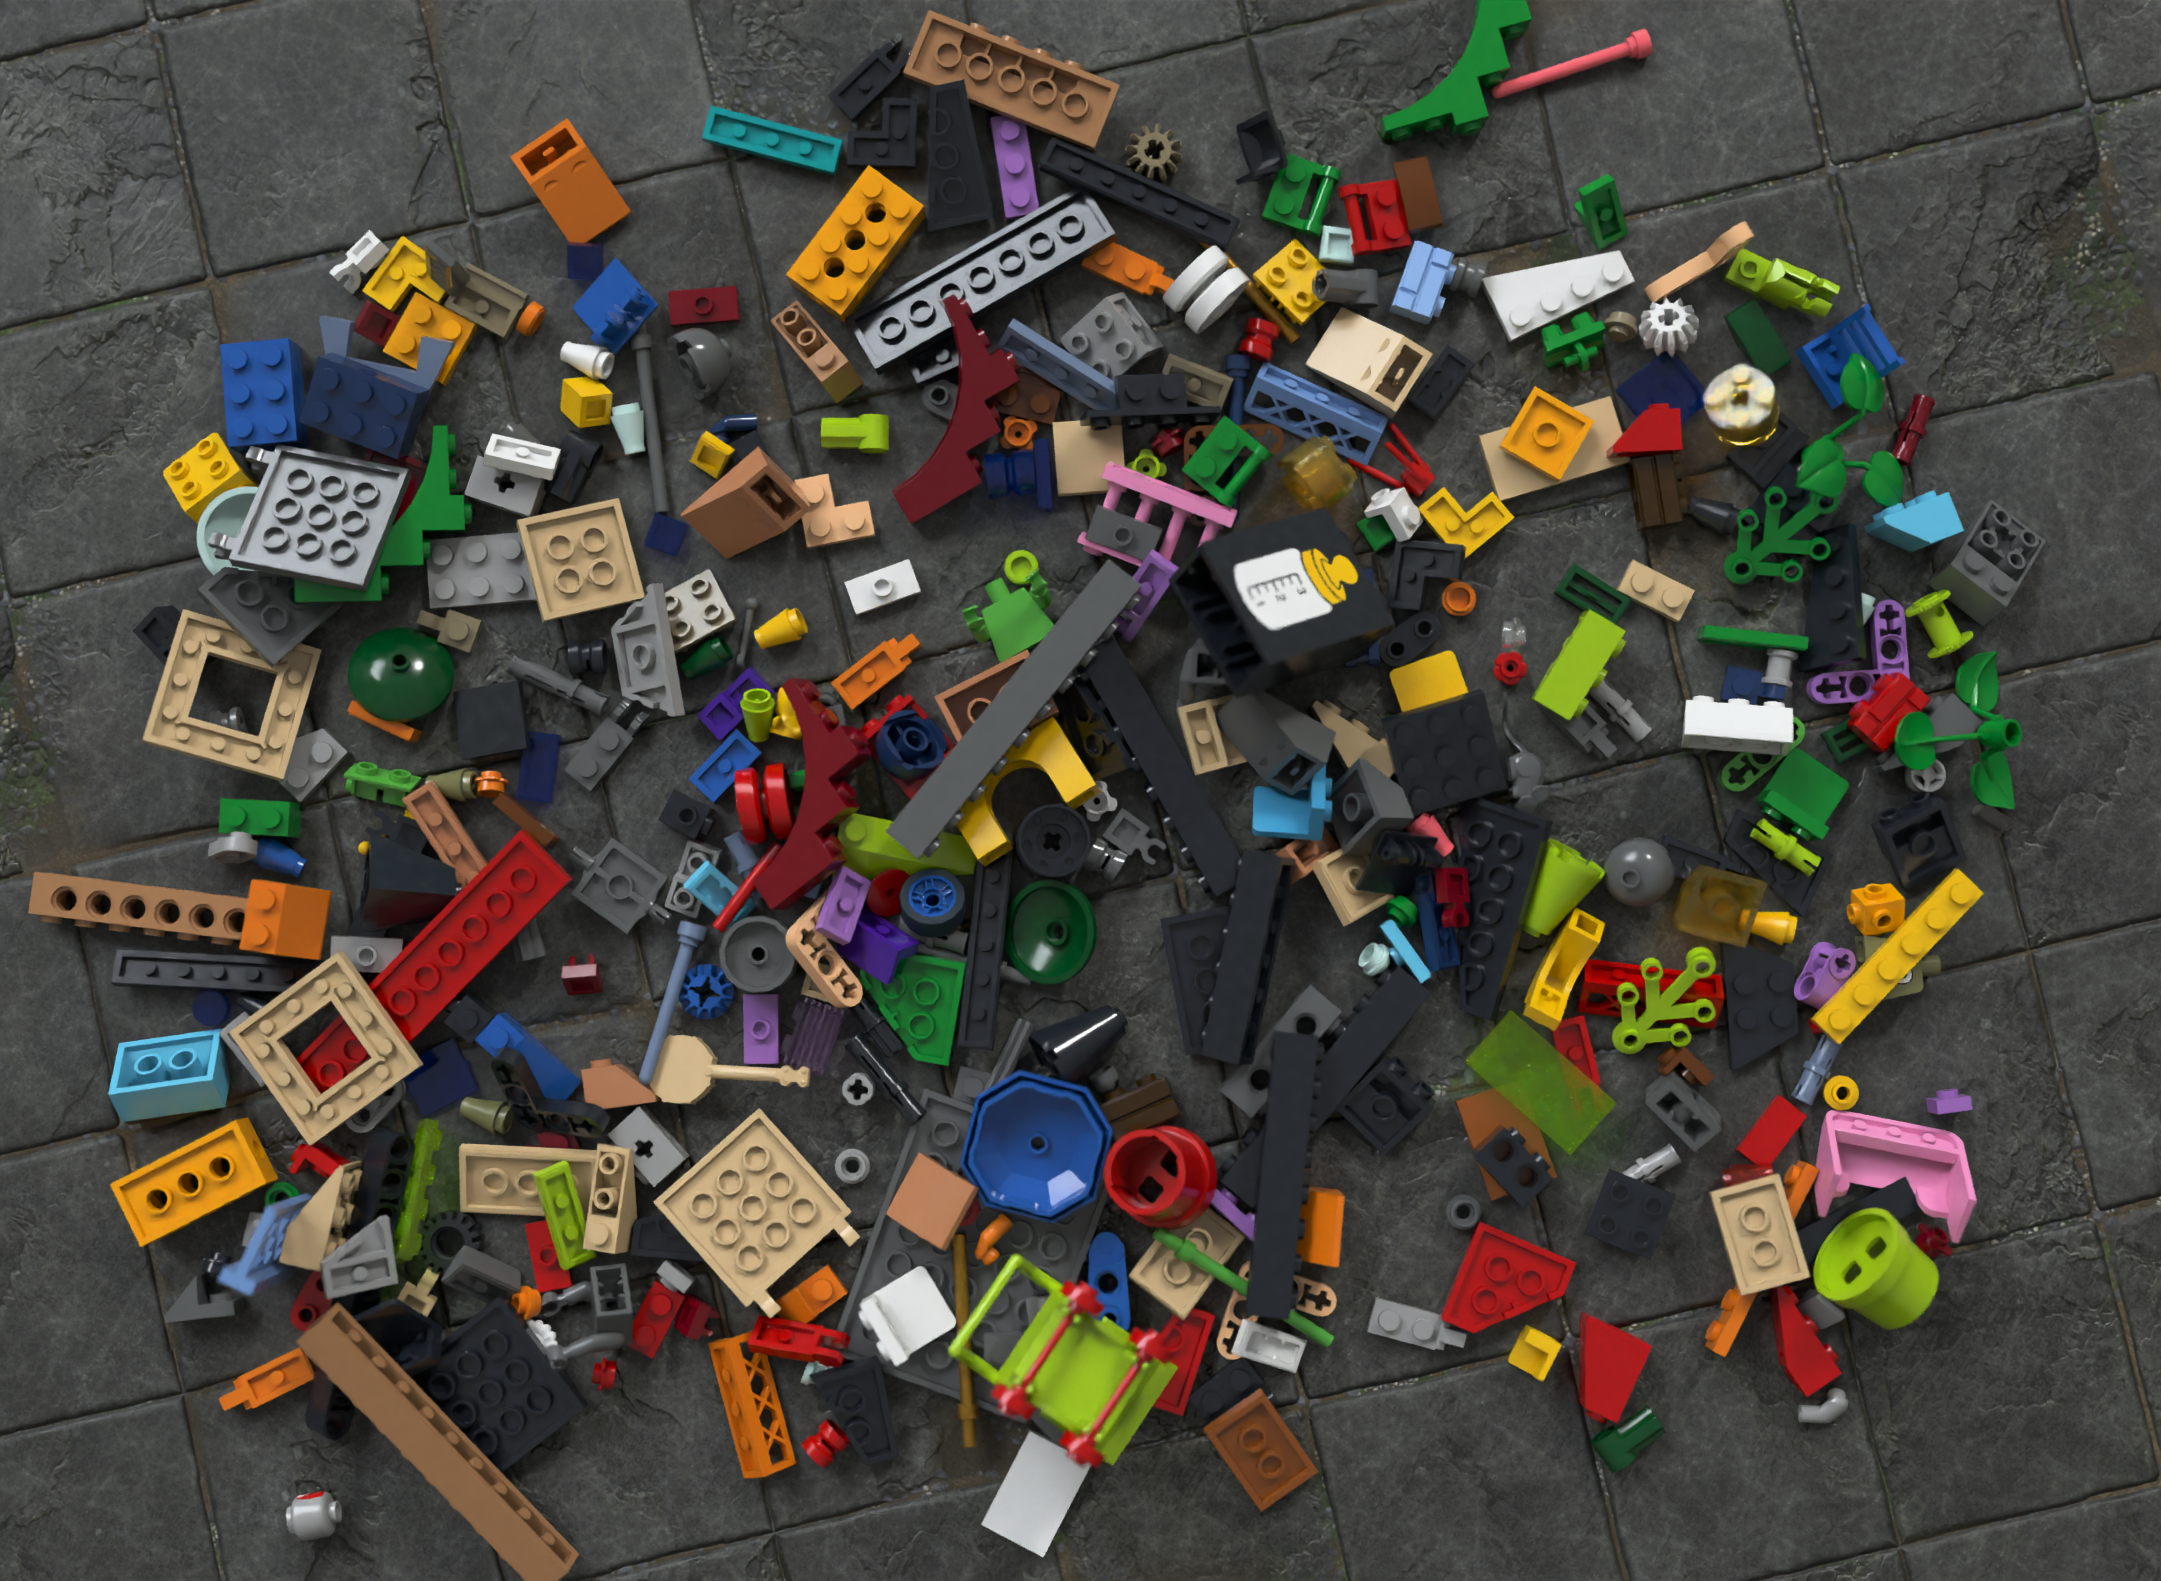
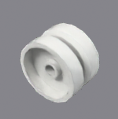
M1217 245L1210 247L1196 258L1172 283L1163 296V301L1174 312L1183 311L1190 306L1186 312L1184 322L1196 334L1201 333L1220 318L1233 305L1250 282V279L1238 267L1228 269L1222 274L1227 266L1228 257Z

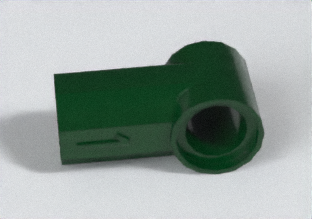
M1645 1406L1620 1425H1612L1599 1432L1591 1440V1445L1609 1471L1614 1473L1632 1463L1637 1457V1452L1666 1433L1651 1409Z

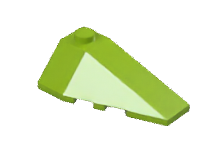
M853 813L840 824L837 838L844 847L842 852L848 860L842 866L870 881L881 872L894 868L903 870L910 876L920 870L931 868L946 870L955 876L974 874L977 858L964 836L942 832L938 837L942 843L932 856L928 858L924 854L921 859H918L885 832L894 821Z

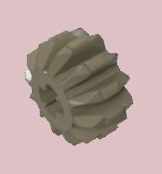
M1144 125L1141 127L1142 137L1132 133L1130 141L1133 145L1125 147V154L1131 156L1126 161L1127 168H1136L1135 173L1142 176L1145 173L1147 178L1153 180L1155 175H1158L1161 183H1164L1167 180L1166 172L1176 175L1178 168L1174 163H1181L1183 160V155L1176 152L1181 148L1182 143L1180 140L1171 141L1174 135L1172 129H1169L1162 135L1161 125H1155L1154 133H1150L1149 128ZM1156 149L1155 153L1160 151L1159 159L1153 160L1152 155L1148 158V150Z

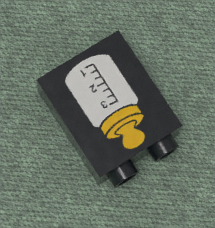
M1326 507L1202 542L1168 579L1236 699L1359 659L1395 624L1388 613V605L1384 596L1372 586L1356 559L1351 540L1344 532L1339 530Z

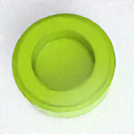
M1025 550L1011 553L1004 564V571L1008 580L1019 586L1030 584L1024 578L1035 569L1039 571L1037 559L1032 553Z

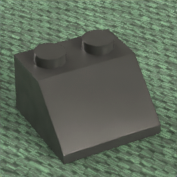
M1358 758L1332 786L1331 799H1326L1332 801L1331 821L1344 855L1371 856L1384 829L1401 832L1414 819L1403 788L1365 759Z

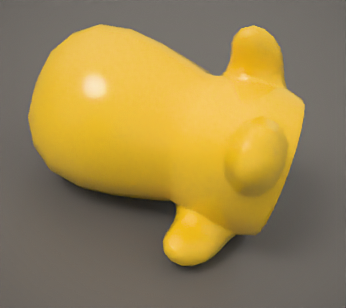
M781 687L777 694L775 705L777 716L773 718L769 732L802 741V733L794 708Z

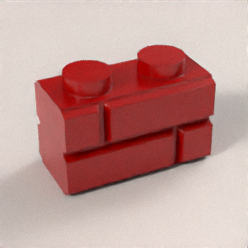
M1902 673L1883 674L1873 684L1872 689L1875 692L1868 700H1860L1849 711L1851 719L1846 723V726L1876 752L1885 753L1894 743L1898 724L1906 714L1921 712L1931 701L1923 691L1917 688Z

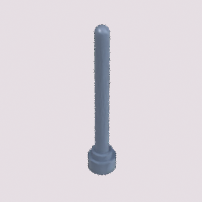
M680 921L677 934L680 935L678 942L681 945L639 1074V1081L644 1085L650 1084L653 1080L694 947H698L699 942L704 941L707 928Z

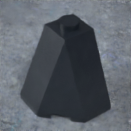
M371 834L365 855L364 870L366 871L360 898V931L369 932L433 920L462 890L461 883H456V868L378 834Z

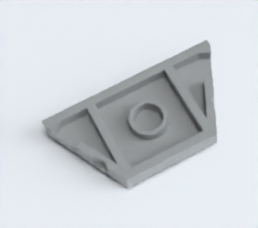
M663 583L650 584L646 588L647 595L641 601L633 602L627 609L626 615L623 618H619L611 627L622 696L633 701L639 700L647 707L652 709L660 708L667 711V715L671 717L683 716L685 711Z

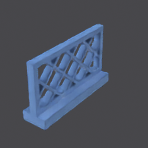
M304 1193L267 1206L242 1260L224 1267L218 1281L252 1296L292 1278L297 1266L279 1262L286 1229L314 1195Z

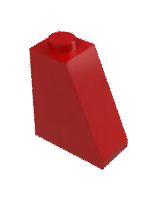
M1582 1311L1579 1334V1403L1587 1409L1586 1415L1603 1424H1605L1607 1419L1617 1423L1652 1346L1646 1341Z

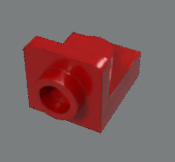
M321 1141L311 1146L308 1143H302L292 1154L290 1160L294 1163L288 1171L293 1175L299 1174L311 1162L313 1163L311 1167L315 1172L329 1178L339 1166L351 1162Z

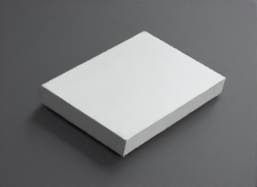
M1030 1429L981 1525L1044 1557L1091 1464L1086 1462L1084 1467H1081L1065 1455L1069 1449Z

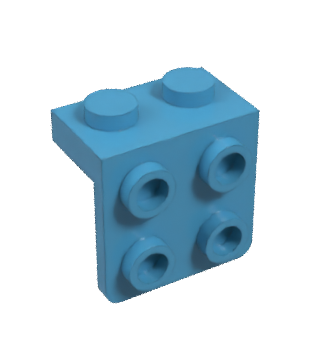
M1326 765L1310 779L1309 789H1299L1293 796L1277 787H1255L1253 793L1252 833L1256 836L1268 838L1322 841L1324 821L1330 822L1332 813V801L1326 800L1331 799L1332 778H1326Z

